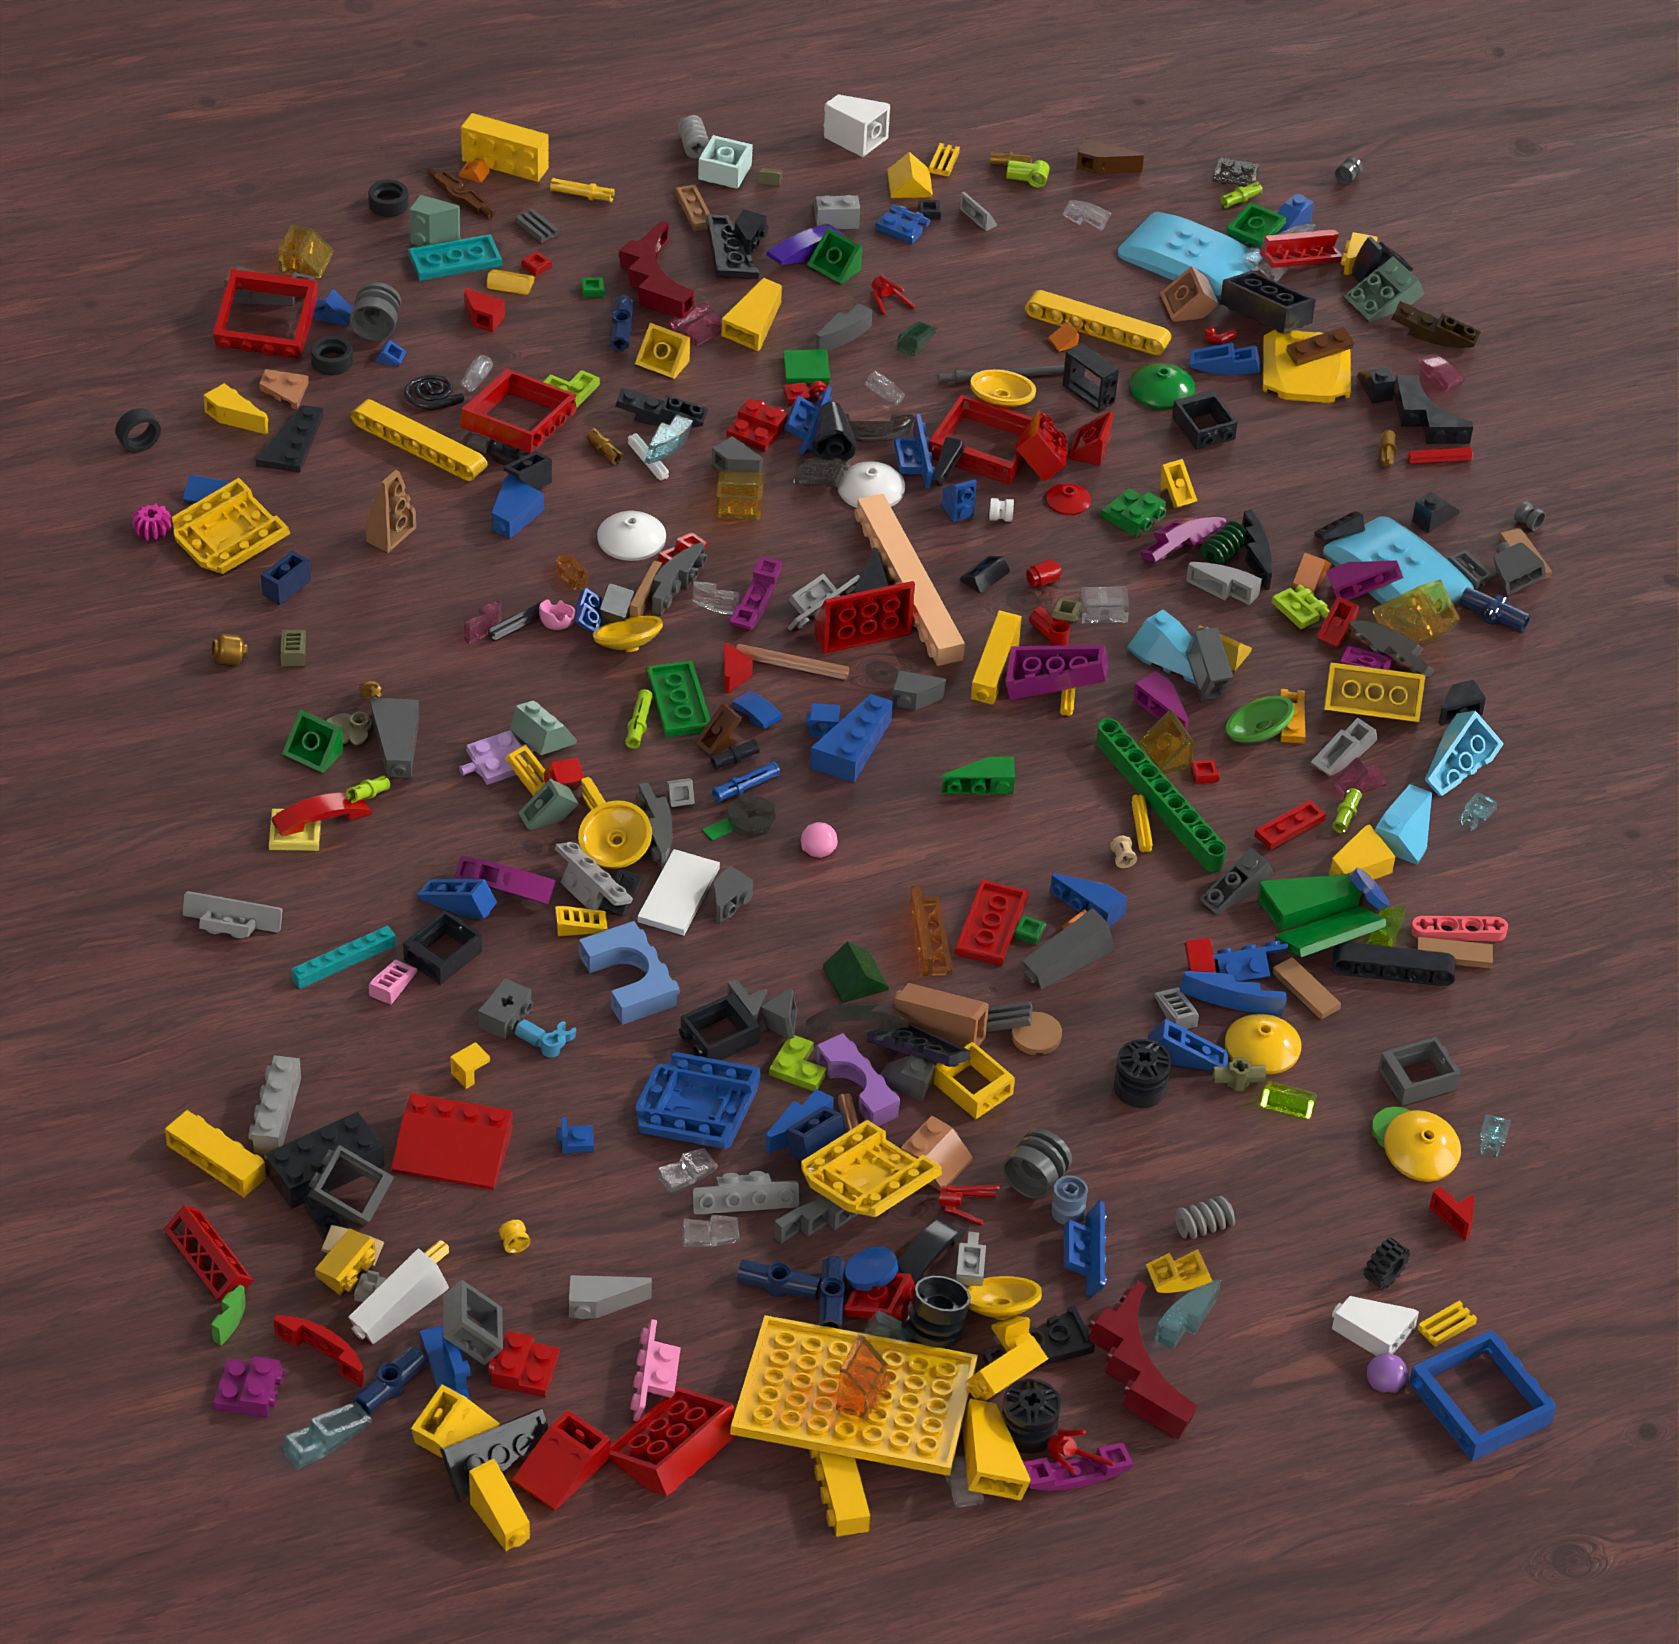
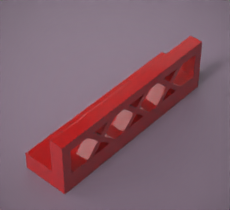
M1335 229L1265 236L1259 252L1271 268L1340 262L1343 256L1335 247L1339 236Z
M183 1205L165 1226L164 1230L217 1300L223 1301L225 1295L235 1285H242L244 1288H248L254 1281L201 1210ZM183 1220L185 1223L184 1235H178L175 1229ZM191 1239L198 1240V1253L190 1251ZM205 1257H211L212 1259L211 1271H205L204 1269ZM224 1274L228 1281L219 1289L217 1286L218 1275Z

